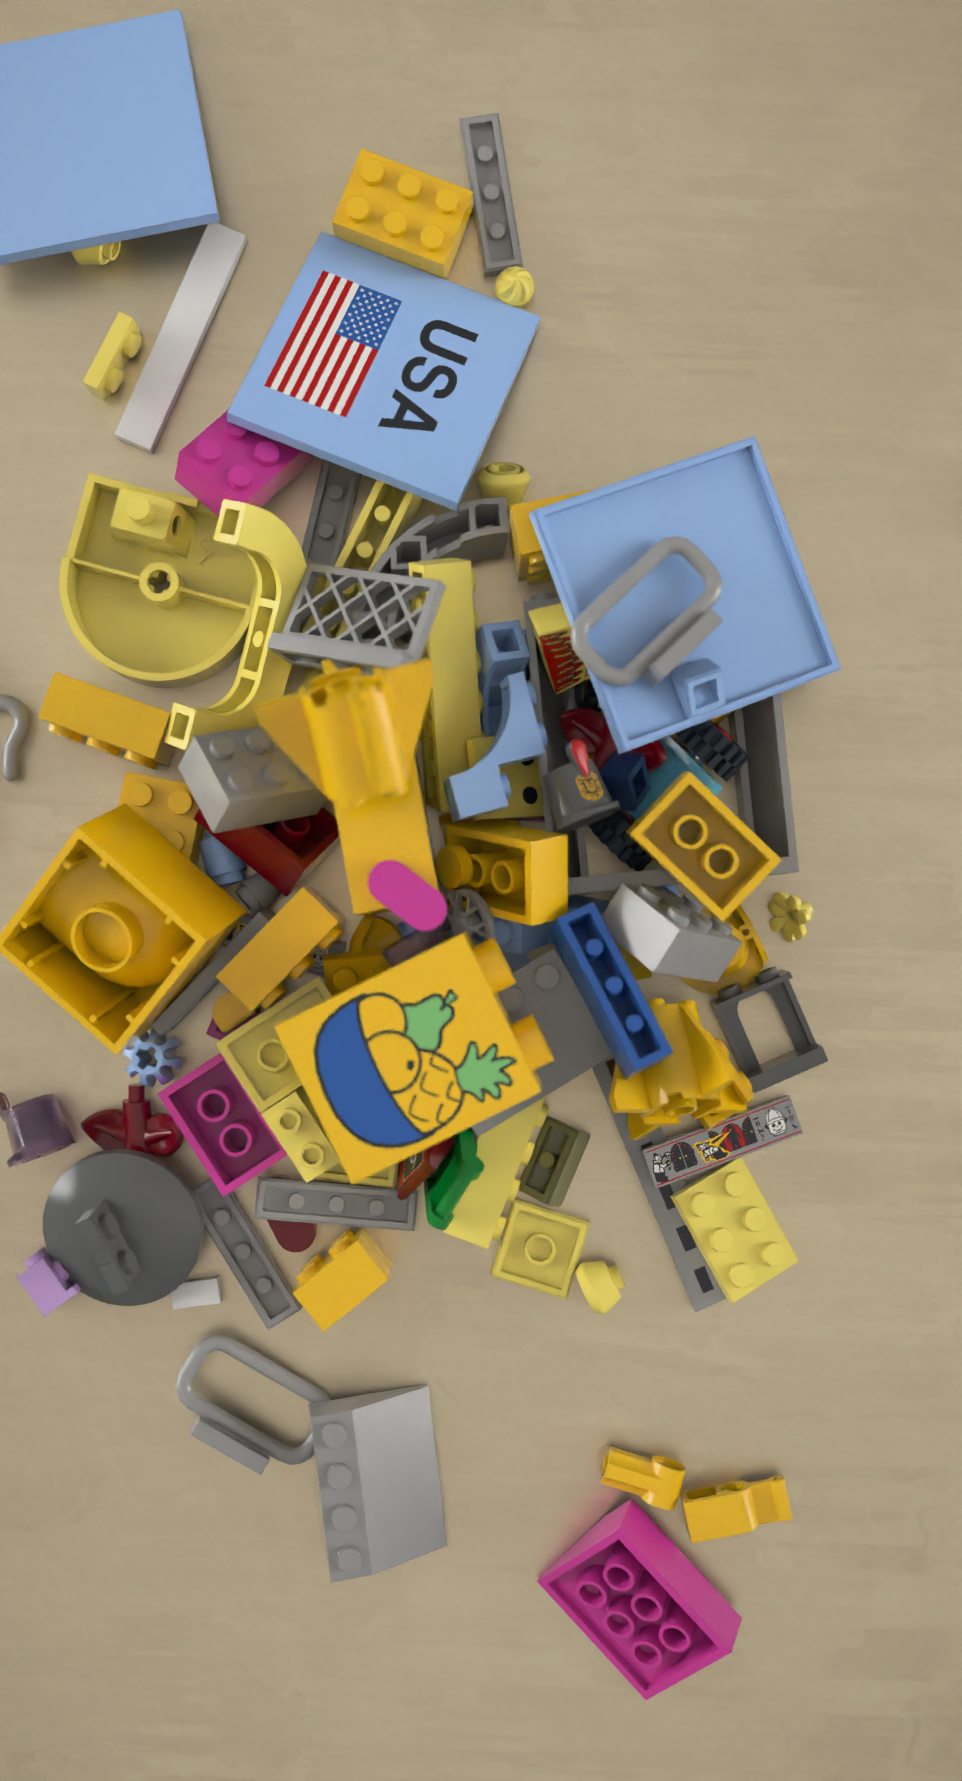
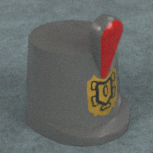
M573 739L566 745V753L572 763L559 767L542 777L557 833H565L585 827L612 815L621 808L618 800H612L592 758L587 757L586 744L580 739Z

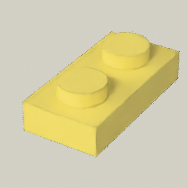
M120 311L82 381L93 396L105 402L110 393L116 392L123 379L122 370L128 358H133L141 345V331L135 320Z

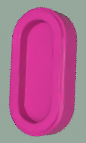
M385 860L375 865L368 877V887L371 894L410 926L417 930L429 931L437 928L444 921L447 914V904L444 897L405 865L395 860Z

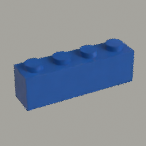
M594 902L557 918L548 933L625 1080L664 1061L673 1053V1050Z

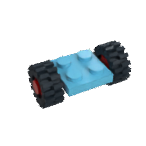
M711 719L674 733L692 751L690 754L670 735L659 739L666 752L667 759L661 767L648 774L651 788L636 811H630L633 815L628 814L627 811L618 810L612 815L588 825L593 834L599 837L600 842L606 845L609 851L616 854L618 859L623 863L625 862L631 869L642 871L653 858L626 831L683 771H690L716 796L723 787L702 766L706 764L723 780L728 781L750 758L733 741V738Z

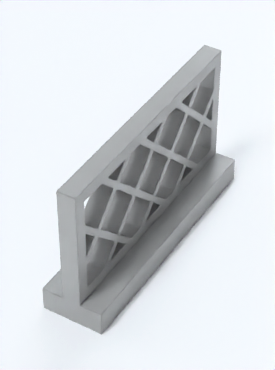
M308 563L283 633L272 632L267 648L290 664L323 669L321 661L330 659L338 670L360 667L362 675H374L372 667H380L386 670L419 661L446 585L440 580ZM318 578H328L331 586L315 597L313 591ZM355 582H360L363 591L346 602L342 592ZM387 587H393L396 596L379 607L375 596ZM422 591L428 592L424 605L412 612L408 601ZM336 597L339 608L323 618L320 608ZM368 602L372 613L358 623H355L351 613ZM401 606L406 617L389 629L384 618ZM313 614L317 624L304 633H298L302 621ZM342 619H345L349 629L335 639L332 638L328 629ZM377 623L382 634L370 643L364 644L361 634ZM411 628L413 636L408 650L397 649L394 639Z

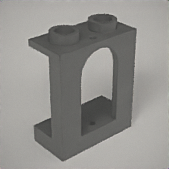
M770 967L754 975L755 981L741 987L739 983L728 985L717 991L719 997L710 1000L738 1068L749 1079L753 1093H757L828 1061L823 1047L817 1044L791 986L789 979L793 978L791 973L783 969L777 971L776 967ZM765 991L773 998L795 1049L759 1065L740 1021L737 1008L739 1001Z

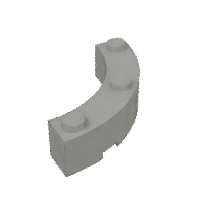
M506 497L460 503L457 511L451 510L435 517L434 513L426 517L398 537L381 555L371 571L409 576L408 562L453 557L471 561L503 557L509 535ZM387 587L375 596L379 607L396 596L393 587ZM368 602L355 610V623H358L372 613ZM401 606L384 618L389 629L402 620L404 611ZM376 623L361 634L364 644L370 643L382 634L378 624Z

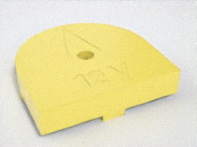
M89 473L66 556H62L59 575L60 598L66 620L81 645L95 659L118 675L141 685L158 688H177L194 685L225 670L243 652L257 595L258 580L256 570L250 558L242 550L213 540L219 517L203 503L199 502L198 499L168 491L164 493ZM120 488H127L173 500L196 518L197 521L187 558L113 538L110 524ZM173 522L172 526L174 534L177 528V523ZM167 580L171 584L169 589H164L160 593L157 590L158 585L163 584Z

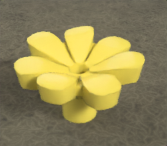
M784 891L774 893V901H770L768 904L769 912L776 915V918L769 921L771 930L777 932L783 929V938L787 942H792L795 939L800 940L807 934L805 923L811 920V915L813 914L811 904L808 902L801 903L798 895L788 896Z

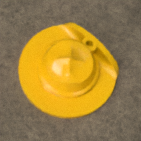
M741 905L724 921L733 927L731 934L743 943L717 982L680 977L693 989L706 994L718 995L717 991L728 985L739 983L742 987L751 983L754 980V975L765 966L768 959L766 951ZM703 908L702 911L712 917V914L706 908Z

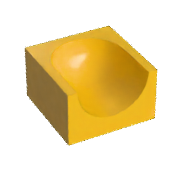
M125 803L75 829L1 932L0 953L115 1055H118L152 1028L151 1025L189 986L247 913V910Z

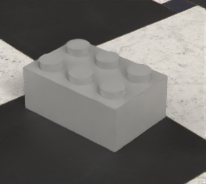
M262 727L196 735L193 737L178 766L213 833L316 815L328 798Z
M622 883L601 916L612 938L653 973L717 982L743 943L731 934L733 927L726 921L722 922L713 915L712 917L708 916L702 911L704 907L693 896L684 893L680 897L665 888L658 892L644 883H641L639 887Z

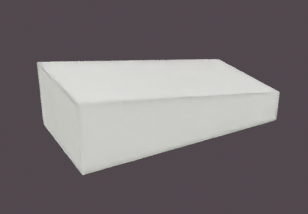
M220 1276L184 1281L176 1290L171 1292L173 1309L221 1303L223 1295Z

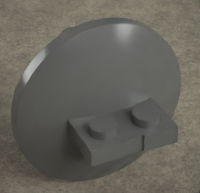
M112 1149L88 1155L72 1165L59 1178L49 1193L45 1204L43 1235L51 1260L59 1261L70 1275L67 1281L72 1286L77 1283L81 1287L80 1292L107 1304L137 1306L157 1301L169 1295L189 1276L197 1263L203 1246L204 1221L195 1193L174 1168L159 1158L140 1151Z

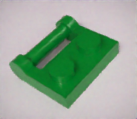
M472 1127L450 1136L454 1140V1146L437 1169L424 1181L426 1218L429 1224L436 1229L445 1230L448 1228L454 1217L453 1211L471 1181L477 1180L484 1170V1163L476 1156L478 1146L474 1142Z

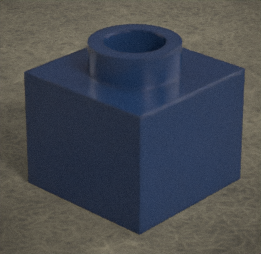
M614 751L605 765L599 770V774L612 800H618L621 807L619 810L635 812L651 788L644 754L629 752L619 754L617 751Z

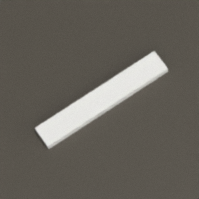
M217 222L207 224L114 435L118 439L153 454L248 241L245 234Z

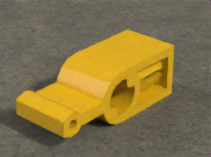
M783 1475L772 1476L768 1479L754 1482L743 1480L728 1481L679 1492L691 1544L744 1534L756 1529L761 1524L793 1519Z

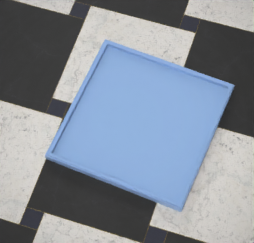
M180 9L0 44V265L220 222L184 20Z
M755 436L535 509L529 514L571 628L577 617L652 546L664 538L678 536L688 539L707 556L720 573L722 581L721 594L712 609L723 622L675 668L703 658H707L722 668L725 706L688 719L685 716L672 681L671 672L654 687L642 675L630 684L615 686L600 680L586 666L619 754L841 670ZM675 553L668 555L590 628L587 635L590 645L613 668L620 669L625 667L703 593L705 589L703 578L681 555Z

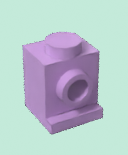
M44 1247L23 1262L28 1269L16 1277L44 1317L81 1290L77 1283L72 1286L67 1281L70 1276L59 1261L51 1260L49 1253H47Z

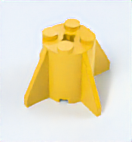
M429 658L386 670L380 667H372L374 675H362L360 667L338 670L331 660L328 659L321 661L324 675L311 680L313 689L307 692L305 687L302 686L297 694L254 705L259 725L319 790L329 799L337 800L340 809H355L365 803V799L380 795L387 798L397 797L408 790L406 781L410 777L409 771L434 681L432 663Z
M662 998L647 1000L673 1053L661 1063L625 1080L617 1063H615L609 1100L613 1113H628L627 1126L631 1140H638L660 1126L679 1124V1117L692 1113L694 1120L710 1113H744L747 1111L746 1105L742 1103L731 1083L736 1081L732 1064L703 1028L696 1001L684 1000L674 1004H665Z

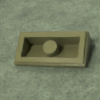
M547 1116L536 1140L530 1161L525 1166L520 1178L519 1191L548 1206L560 1207L591 1135L579 1128Z

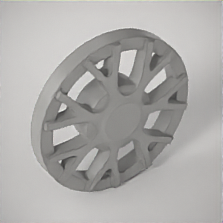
M459 887L449 890L443 895L447 904V914L444 921L438 926V933L440 934L441 932L444 941L466 930L474 946L480 944L477 941L479 936L485 938V941L496 937L492 913L484 899L477 892L470 888ZM462 896L467 898L465 909L462 907ZM450 902H451V904H452V906H453L454 913H453V912L451 911V909L449 908V903H450ZM478 910H479V912H480V914H481V916H482V919H483V922H482V923H481V921H480L479 916H478L477 913H476V911H478ZM447 920L450 922L451 929L448 928Z

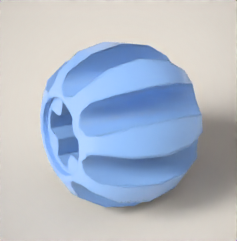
M153 1028L150 1035L146 1032L135 1040V1046L129 1045L124 1049L123 1056H127L131 1060L130 1066L126 1067L125 1070L131 1078L139 1073V1084L153 1087L156 1079H158L160 1084L165 1085L175 1078L171 1068L181 1069L184 1057L180 1058L175 1054L176 1048L182 1046L177 1037L173 1036L167 1041L166 1035L160 1036ZM155 1049L156 1053L154 1055V1058L158 1061V1063L150 1064L152 1056L148 1053V1051Z

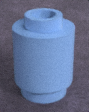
M208 831L205 832V840L198 842L207 876L220 887L245 880L243 872L247 870L245 862Z

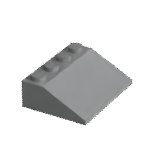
M554 948L513 972L516 984L497 993L512 1023L530 1014L534 1016L555 1060L536 1069L541 1080V1092L471 1126L478 1137L612 1056L571 975Z
M424 1384L309 1404L331 1583L374 1575L448 1546L428 1385Z

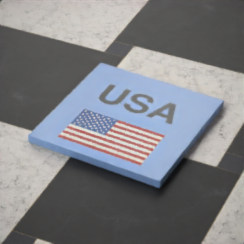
M321 231L227 412V422L457 511L537 331L541 317Z

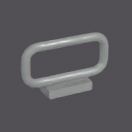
M678 536L662 539L652 546L577 617L572 625L570 634L573 650L593 674L607 684L615 686L627 685L642 675L654 687L723 622L712 609L721 594L722 581L720 573L707 556L688 539ZM674 553L681 555L703 578L705 583L703 593L628 665L620 669L613 668L590 645L587 637L588 631L668 555Z
M219 1334L210 1335L200 1340L190 1352L176 1379V1393L180 1402L189 1410L198 1414L191 1425V1435L260 1475L270 1461L269 1456L289 1465L301 1464L311 1459L314 1455L312 1429L301 1446L297 1448L287 1447L198 1396L193 1391L192 1382L209 1353L222 1351L311 1403L331 1400L330 1397L320 1388L231 1337Z

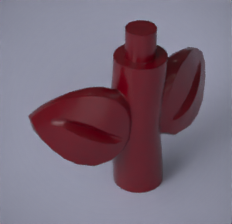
M575 708L561 713L559 719L560 727L566 741L569 743L573 739L582 740L587 746V755L594 754L592 760L599 772L614 751L618 752L605 716L596 710L588 708ZM659 740L626 751L644 754L648 774L661 767L667 759L666 752Z
M139 1083L128 1085V1099L122 1101L123 1111L119 1109L101 1110L88 1116L81 1122L82 1130L104 1150L129 1149L152 1156L154 1153L167 1157L180 1149L184 1138L171 1115L160 1112L152 1115L151 1100L145 1098V1085Z

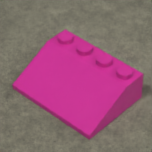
M630 1499L604 1516L543 1572L537 1580L541 1587L645 1700L732 1653L742 1617L633 1499Z

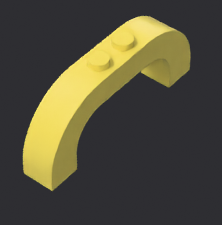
M223 499L213 539L214 541L242 550L252 561L257 574V595L237 676L228 694L214 705L192 707L173 703L164 742L183 750L188 749L193 737L196 735L261 727L257 720L254 705L282 698L288 676L292 670V664L267 648V644L272 632L283 633L307 568L305 558L295 535L281 519L265 509L248 503ZM301 623V626H300V629H299L298 633H301L302 623Z

